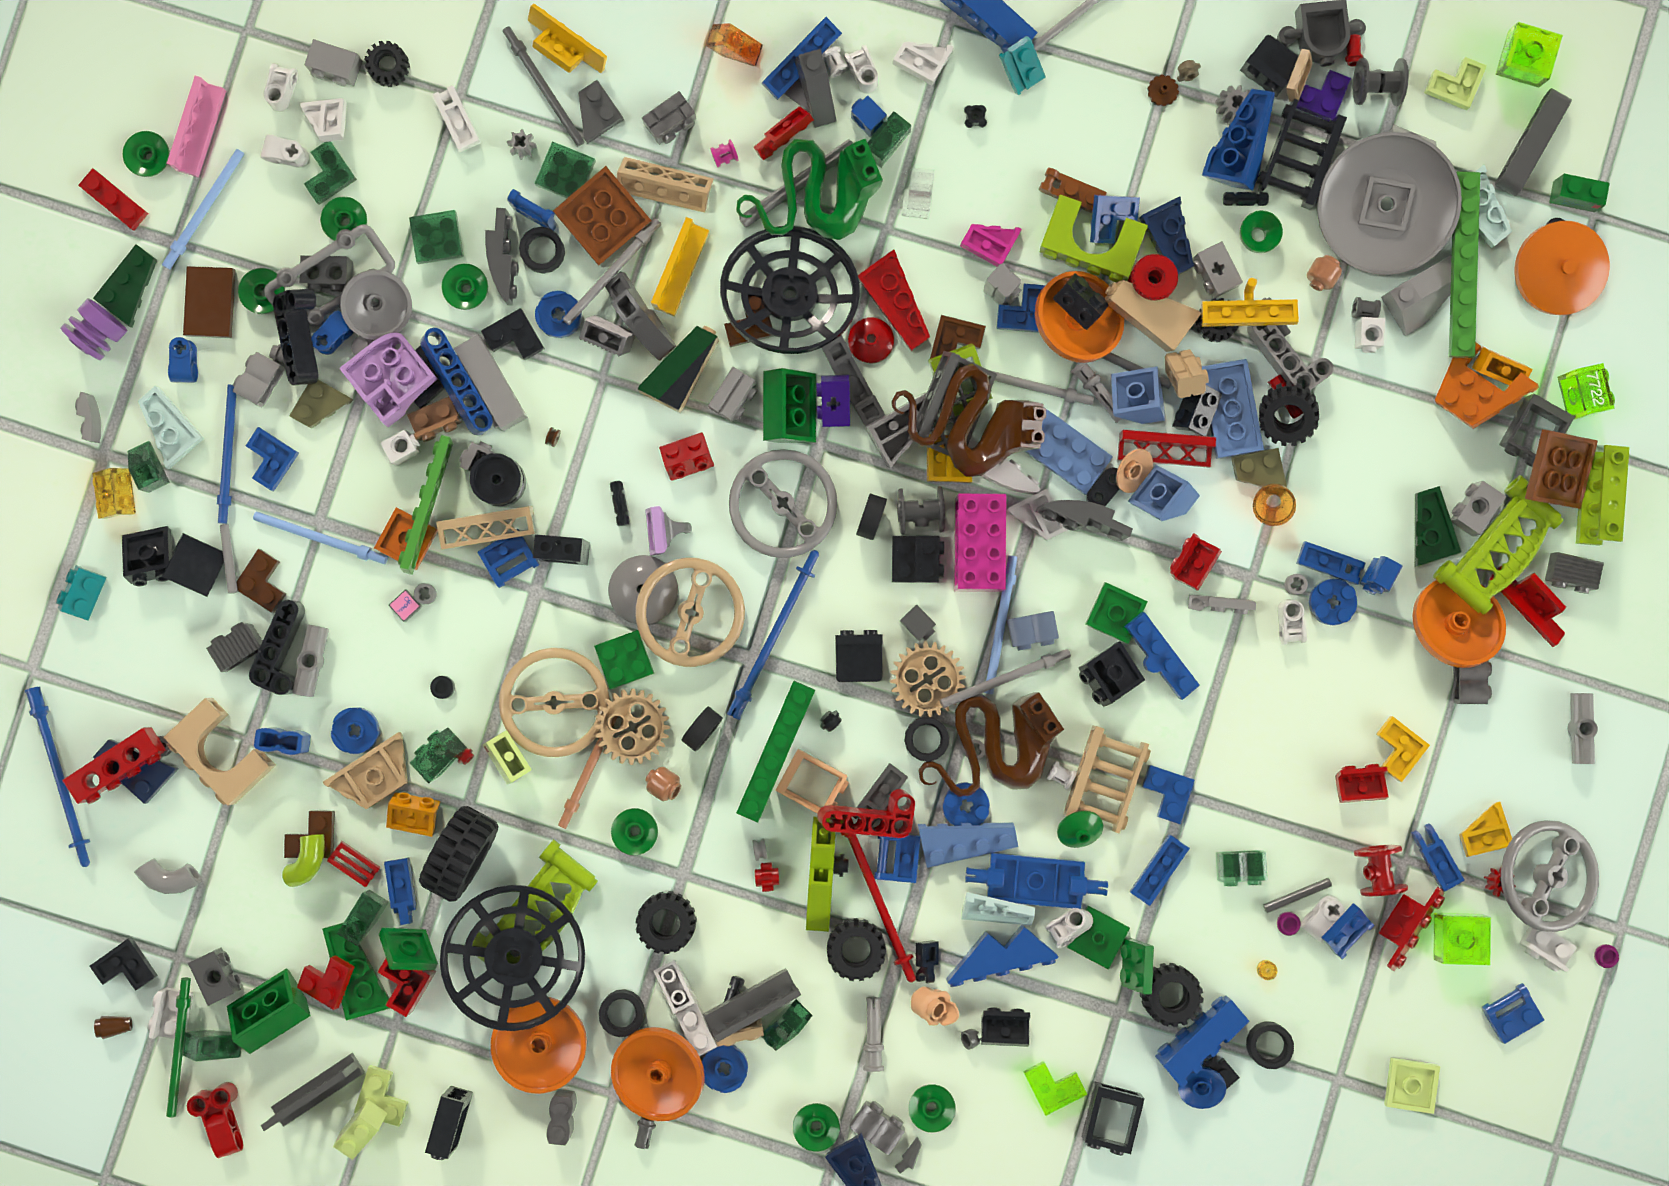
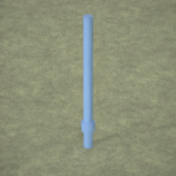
M239 149L235 150L178 240H174L170 246L171 251L162 263L164 267L170 270L179 255L184 254L187 249L185 247L245 153Z
M257 511L254 513L253 520L355 554L357 558L365 561L369 559L384 565L387 563V555L372 551V548L365 545L357 546Z
M1008 555L1006 590L1002 591L986 681L997 676L1012 586L1015 585L1017 577L1015 569L1018 557ZM994 688L984 693L993 695Z

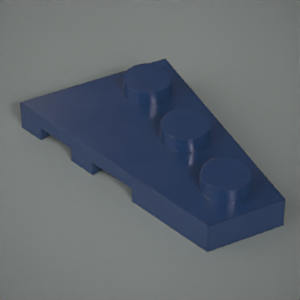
M1181 196L1139 217L1141 223L1148 225L1146 232L1157 253L1169 258L1174 263L1178 275L1194 267L1190 242L1185 231V217L1182 216L1180 206L1182 204Z
M108 739L93 758H97L120 742ZM134 749L133 757L137 760L140 754L138 750ZM158 760L151 765L145 764L140 768L141 772L132 778L125 777L120 782L143 804H147L179 768ZM115 761L113 770L117 773L119 771V764Z
M862 1133L830 1150L825 1155L826 1160L845 1186H882Z

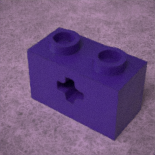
M821 375V383H816L817 397H822V405L817 406V420H822V427L850 426L849 375ZM831 397H836V404L831 405Z

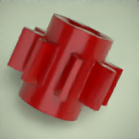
M772 862L761 863V869H755L756 887H762V892L774 891V886L780 885L779 868H772Z
M1490 868L1491 873L1488 876H1484L1488 884L1485 886V889L1493 890V895L1499 897L1501 892L1503 893L1502 883L1499 879L1501 878V868L1499 872L1494 868Z

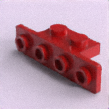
M1535 573L1518 582L1515 579L1509 586L1500 591L1552 647L1559 644L1565 632L1552 618L1561 614L1566 609V606ZM1492 574L1489 580H1493L1494 574Z
M1437 887L1425 906L1403 894L1379 931L1381 936L1399 946L1387 964V967L1395 972L1397 968H1402L1406 962L1407 957L1405 955L1409 948L1413 949L1420 939L1418 934L1422 928L1426 929L1431 923V914L1434 909L1438 910L1445 900V897H1443L1445 893L1441 888Z

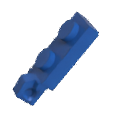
M410 858L385 861L384 866L391 909L393 908L394 914L399 913L400 925L413 923L412 911L416 910V898Z

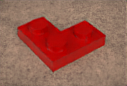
M338 956L330 958L325 973L311 965L305 966L297 988L330 1009L335 1010L341 1004L354 966Z

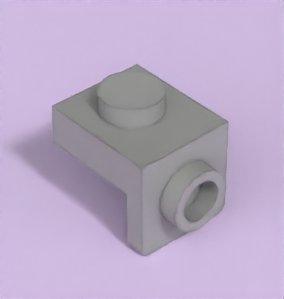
M482 441L479 444L471 442L468 450L465 449L460 456L459 462L461 464L459 467L470 472L474 463L480 459L482 453L487 455L494 453L491 451L492 446Z

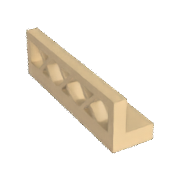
M627 157L623 158L617 171L618 181L630 195L706 212L714 178ZM629 166V167H633V168H637V169H636V170H631V169H627L626 167ZM699 183V184H703V185H706V186H705V187H701V186H697V185H695V184Z
M533 506L438 521L436 524L441 550L535 534L532 515H534ZM526 516L528 530L518 531L512 526L517 518ZM512 519L509 524L504 520ZM495 521H500L507 526L501 535H495L489 530ZM483 523H489L486 528L481 525ZM471 525H477L484 530L478 539H472L465 534ZM459 527H465V529L463 530V532H462L460 529H458V528H459ZM454 529L461 535L455 543L446 544L444 530ZM509 529L514 531V533L506 534ZM486 533L491 535V537L483 538ZM463 536L468 539L467 541H461Z

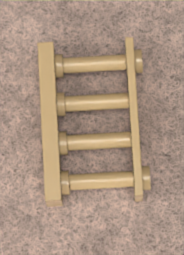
M1092 725L1063 814L1068 816L1078 811L1094 812L1103 821L1112 823V831L1120 834L1121 829L1124 830L1128 822L1126 813L1143 762L1147 763L1151 750L1148 749V743L1141 742L1139 748L1108 738L1106 734H1103L1104 728ZM1105 746L1136 757L1132 770L1099 760V757L1096 756L1098 748ZM1097 768L1128 779L1124 793L1091 782V779L1088 778L1091 769L1095 770ZM1091 791L1120 801L1117 815L1084 804V801H1081L1083 792Z

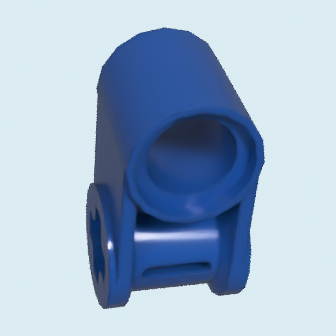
M339 310L334 311L312 335L313 347L323 355L333 354L354 333L344 321ZM323 339L328 342L326 346L321 343Z
M176 337L169 343L168 377L171 383H195L198 379L197 347L192 341L186 340L183 337ZM185 345L186 350H182V352H180V348H184Z

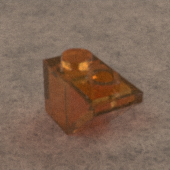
M725 23L713 24L706 46L722 57L756 66L763 44L733 24Z

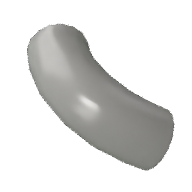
M155 858L134 871L138 879L149 889L163 894L182 893L195 887L202 881L200 874L191 864L187 863L177 870L169 871L164 869Z

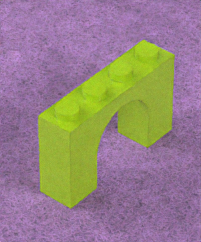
M1059 195L1039 252L1043 253V256L1047 259L1056 260L1057 258L1063 260L1070 267L1078 268L1080 266L1086 268V271L1090 274L1109 276L1108 279L1113 282L1127 281L1148 225L1126 218L1116 244L1109 251L1102 254L1087 253L1077 246L1072 233L1082 202Z

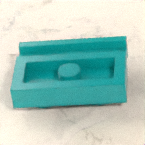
M1024 37L1009 47L1007 52L999 54L1014 93L1020 95L1024 89L1028 90L1046 78L1032 40L1029 37Z

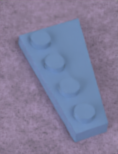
M1013 822L983 823L981 826H972L971 823H961V826H948L947 824L926 826V824H918L927 868L1019 847Z

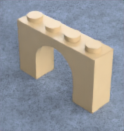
M204 698L164 738L168 742L167 746L176 754L179 753L184 759V765L188 769L196 771L200 776V782L208 788L211 787L216 793V799L220 803L227 806L234 805L264 778L276 764L264 751L253 749L234 768L228 771L219 770L212 766L205 755V741L209 733L229 714L214 698Z

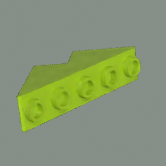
M813 816L806 930L829 932L836 832L827 831L815 816Z

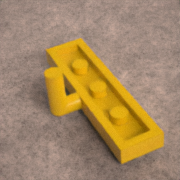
M1249 278L1244 289V300L1202 301V327L1297 325L1299 322L1298 299L1254 300V289L1257 285V280Z

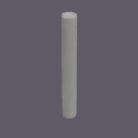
M229 524L220 525L227 590L228 594H234L238 590Z

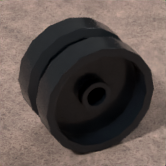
M490 453L482 456L474 463L470 471L469 483L473 493L480 500L494 507H507L515 504L522 497L526 489V476L523 468L512 458L500 453ZM499 476L501 478V481L498 484H495V482H498L496 478Z

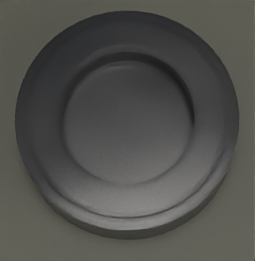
M438 676L430 684L431 693L438 699H447L453 695L455 683L448 676Z

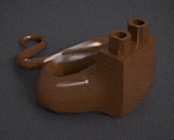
M972 363L959 368L950 380L937 425L930 437L922 438L918 435L916 429V401L907 390L898 391L891 401L894 411L904 414V412L896 408V401L900 396L907 398L910 404L908 422L910 439L921 446L933 445L946 428L961 383L968 377L976 381L977 390L975 395L958 416L948 435L947 450L954 467L966 477L982 476L1011 454L1040 449L1041 443L1044 442L1045 433L1042 430V422L1046 418L1047 410L1044 408V404L1017 399L1004 400L997 403L995 412L989 420L975 448L971 449L967 446V436L974 422L987 405L992 391L988 374Z
M1033 692L1021 697L1012 704L1017 761L1014 765H1008L1003 761L1001 717L997 706L983 694H978L961 701L955 710V726L971 767L972 784L968 788L960 789L955 785L943 766L934 761L924 762L918 770L920 781L924 785H934L937 781L933 783L926 782L923 779V772L926 768L932 767L936 769L950 791L958 797L971 796L980 788V765L966 723V713L969 709L979 708L985 717L984 748L987 769L993 780L1012 790L1029 789L1042 777L1050 744L1064 728L1039 692Z

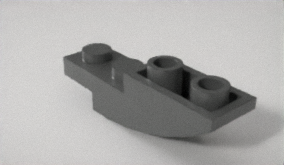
M496 208L495 231L485 230L486 257L493 282L499 294L507 305L513 306V299L517 298V285H514V277L518 276L519 273L518 262H516L512 255L507 254L511 251V239L508 238V231L512 230L513 218L506 208Z
M620 271L605 286L613 299L611 304L637 339L657 360L661 361L676 347V344L654 310L648 309L626 273Z
M1056 500L1046 502L1037 507L1036 510L1037 513L1042 514L1044 519L1057 521L1070 531L1079 530L1087 525L1089 530L1102 532L1109 539L1117 542L1129 538L1133 528L1113 519L1115 510L1092 502Z

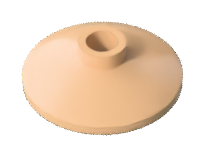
M1135 449L1128 453L1121 461L1116 474V483L1121 491L1125 493L1135 492L1151 472L1153 459L1148 451Z

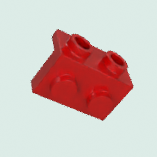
M703 432L659 447L671 481L682 479L685 476L714 467Z
M1193 533L1191 538L1185 540L1180 556L1176 557L1171 563L1170 574L1175 580L1199 591L1222 551Z
M1369 764L1365 768L1356 769V766H1345L1335 775L1340 803L1386 800L1389 798L1385 774L1388 772L1387 766L1380 767L1379 764Z

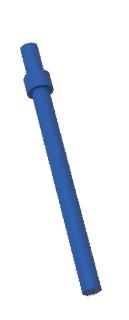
M231 384L227 385L220 495H217L216 505H219V524H227L228 507L231 506L232 499L229 493L237 394L233 392L234 387Z

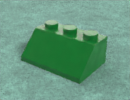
M786 368L763 371V441L816 443V373Z
M287 968L226 1006L232 1040L249 1054L311 1016L307 998L297 988L298 984Z

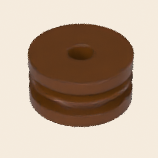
M551 427L547 433L545 444L555 447L561 430L558 429L556 431L554 427Z

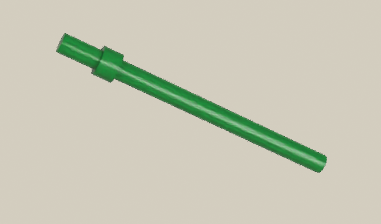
M188 977L181 978L180 992L176 997V1008H178L166 1112V1117L169 1118L176 1117L187 1011L191 1007L192 998L189 996L191 978Z

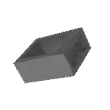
M1535 393L1525 397L1499 443L1500 446L1505 448L1504 451L1507 454L1525 459V463L1533 467L1536 454L1512 441L1528 411L1531 410L1554 423L1556 427L1553 431L1566 434L1575 418L1572 414Z

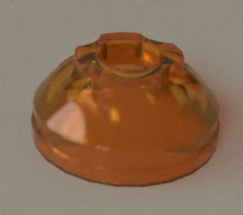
M1268 484L1259 489L1255 494L1252 504L1255 517L1263 524L1279 526L1285 524L1293 517L1296 511V499L1293 493L1284 485ZM1271 495H1276L1281 499V502L1276 507H1270L1266 503L1267 498Z

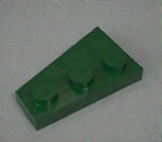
M135 244L93 299L126 325L133 328L137 308L140 309L144 289L149 284L157 259Z
M1440 486L1415 493L1414 567L1461 553L1462 551Z

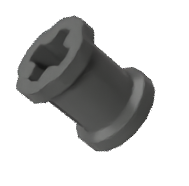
M1356 297L1352 305V317L1378 318L1381 311V301L1375 300L1373 302Z

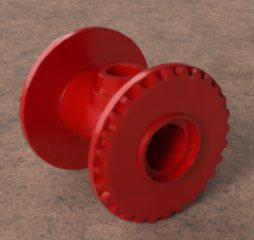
M1150 254L1144 256L1135 264L1127 282L1132 283L1135 291L1141 297L1151 301H1158L1168 298L1173 293L1178 284V271L1169 258L1159 254Z
M1400 845L1369 846L1354 851V856L1368 857V864L1364 866L1363 874L1367 880L1372 882V886L1361 889L1360 894L1362 896H1388L1400 894L1408 890L1407 884L1394 883L1393 871H1390L1392 867L1390 854L1401 852L1402 847Z

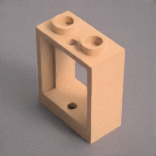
M798 748L775 791L818 814L820 806L787 789L804 758L839 778L825 805L837 806L838 802L834 801L838 793L843 794L849 784L846 780L847 774Z

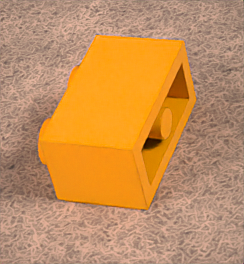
M1482 347L1472 366L1477 372L1507 385H1510L1520 373L1529 377L1533 370L1521 362L1486 347Z

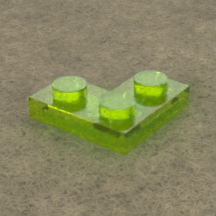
M1044 1061L1023 1071L1045 1116L1088 1095L1076 1071L1057 1081H1054Z

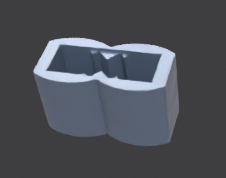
M1054 611L1007 619L1011 646L1017 647L1018 651L1031 649V644L1040 642L1041 646L1055 644L1054 639L1059 638Z

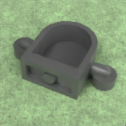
M1346 0L1303 3L1294 12L1296 29L1292 26L1283 27L1277 35V40L1286 47H1289L1297 39L1300 51L1301 49L1310 50L1312 62L1320 64L1321 67H1326L1334 64V60L1347 46L1350 35L1358 34L1362 36L1365 33L1366 25L1360 19H1353L1349 22Z

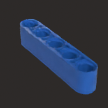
M434 327L428 329L420 340L422 350L467 429L473 435H483L491 428L493 423L488 409L444 332ZM428 336L435 337L438 345L430 344ZM440 357H446L450 362V366L442 365L439 360ZM451 378H458L461 381V387L453 385ZM463 398L471 399L473 407L465 406ZM476 418L484 421V428H479L475 424Z

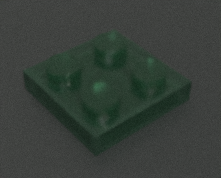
M552 141L534 184L537 187L568 198L588 181L596 160L593 157Z
M456 210L409 217L415 258L418 265L464 257Z

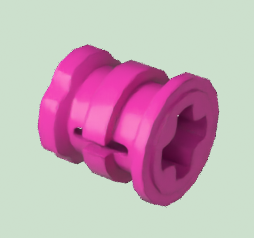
M731 139L728 140L726 145L722 143L719 144L718 148H710L717 168L721 167L723 163L729 164L730 160L733 159L736 162L739 161Z

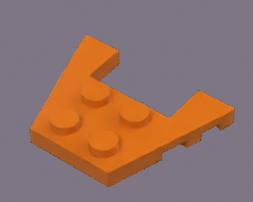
M1475 342L1476 356L1482 348L1481 345ZM1453 357L1435 402L1474 429L1500 413V410L1520 401L1526 394L1536 391L1539 385L1523 373H1520L1508 388L1503 391L1467 367L1473 358Z

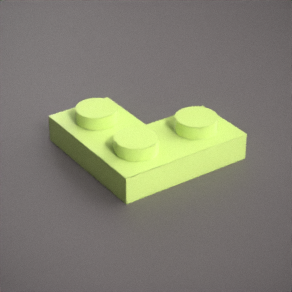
M1465 57L1460 64L1456 77L1435 69L1424 93L1468 110L1487 65Z
M372 1065L368 1067L354 1113H357L364 1103L370 1100L387 1112L383 1122L398 1127L401 1125L408 1101L386 1095L393 1074L392 1071Z

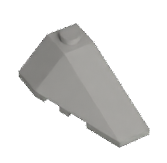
M1452 255L1381 297L1405 336L1425 325L1450 296Z

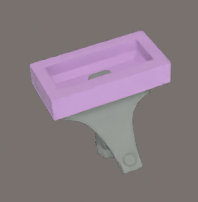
M660 506L645 509L650 556L665 553L676 535L680 533L688 534L692 531V526L689 522L671 520Z

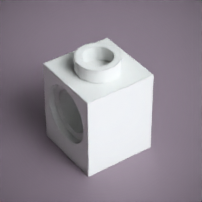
M1361 317L1355 321L1354 349H1362V353H1376V350L1384 346L1385 318ZM1366 331H1370L1373 334V341L1366 338Z
M406 430L380 443L389 461L395 466L421 453L418 448L421 445L419 440L415 439L414 433L411 434ZM406 441L408 447L406 451L400 453L398 446L401 442Z

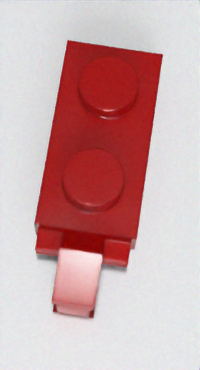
M798 106L764 133L765 138L753 148L758 156L765 160L772 156L773 152L778 148L786 145L798 132L805 130L814 119L810 113Z

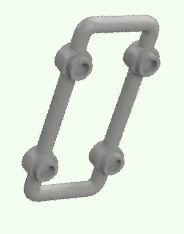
M359 225L351 231L343 229L338 232L334 242L293 268H281L277 273V278L265 286L264 294L273 306V298L276 295L274 291L281 286H293L298 275L341 248L345 250L351 249L355 245L356 239L363 234L367 236L386 263L379 270L392 273L395 269V261L370 226ZM341 294L323 306H315L313 310L308 311L309 325H321L324 321V316L340 306Z

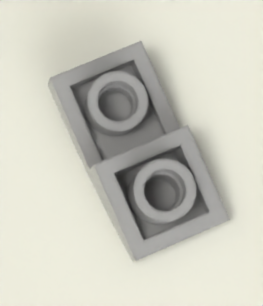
M80 392L75 402L76 415L85 418L80 428L81 439L100 443L101 418L97 402L93 395Z

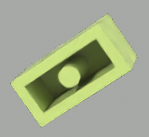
M507 730L482 744L506 784L514 782L531 771V768Z
M367 1100L341 1130L333 1147L353 1160L379 1131L387 1112L370 1100Z

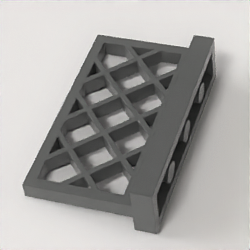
M944 351L916 417L918 435L922 438L929 437L930 432L935 429L939 419L938 413L943 407L942 403L945 399L949 382L956 373L959 363L963 365L972 363L986 372L989 376L991 388L997 374L960 357L958 354ZM971 377L965 378L964 381L970 379L974 391L964 395L960 385L958 391L960 397L955 400V403L962 401L964 408L968 405L965 398L974 395L977 390L976 381ZM953 409L950 415L951 419L948 420L947 424L952 422L954 426L959 415L955 416ZM980 415L974 422L967 436V446L970 442V439L975 430ZM943 432L940 435L941 441L927 447L950 457L947 450L948 438L945 437Z
M353 1052L272 1105L271 1109L275 1114L260 1125L263 1131H266L278 1122L284 1127L364 1074L365 1071Z

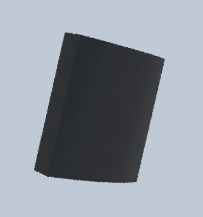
M182 533L162 577L208 597L224 563L223 551Z

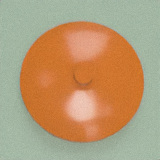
M1574 221L1553 222L1536 229L1522 243L1515 260V281L1522 297L1536 310L1550 315L1573 314L1587 308L1600 296L1608 281L1610 261L1603 240L1594 230Z
M1070 271L1062 273L1049 281L1038 295L1035 305V320L1038 331L1049 348L1059 356L1079 363L1097 361L1109 354L1118 345L1123 335L1125 320L1108 306L1098 320L1087 330L1084 329L1053 300V297L1063 288L1074 273L1079 277H1083L1089 286L1104 298L1107 296L1105 292L1109 285L1099 277L1087 272Z
M1435 580L1418 595L1414 603L1412 617L1419 641L1433 657L1450 666L1470 668L1485 663L1501 649L1506 636L1505 615L1494 596L1490 598L1493 604L1492 608L1482 615L1477 613L1444 582L1440 584Z
M549 997L554 1006L560 1002L558 999ZM539 1000L524 1007L509 1008L507 1022L528 1021L543 1015L546 1011ZM566 1005L555 1017L541 1025L519 1031L493 1029L491 1037L492 1060L502 1078L516 1089L535 1094L555 1091L572 1080L581 1068L587 1050V1036L584 1025L577 1013L569 1005Z
M658 1027L638 1030L629 1035L620 1044L613 1056L611 1079L618 1097L628 1109L645 1119L653 1121L677 1119L692 1109L703 1090L705 1077L699 1054L684 1037L671 1030Z

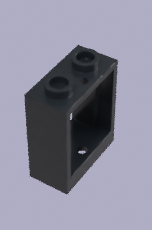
M535 534L533 558L541 562L588 566L590 542L583 538Z
M1095 1081L1081 1136L1084 1142L1087 1143V1146L1097 1150L1104 1147L1110 1149L1111 1153L1123 1156L1124 1153L1131 1155L1145 1100L1143 1095L1135 1091ZM1102 1097L1133 1105L1124 1143L1093 1135Z
M450 1086L441 1095L425 1149V1153L430 1154L431 1158L436 1160L449 1159L458 1147L472 1099V1091Z

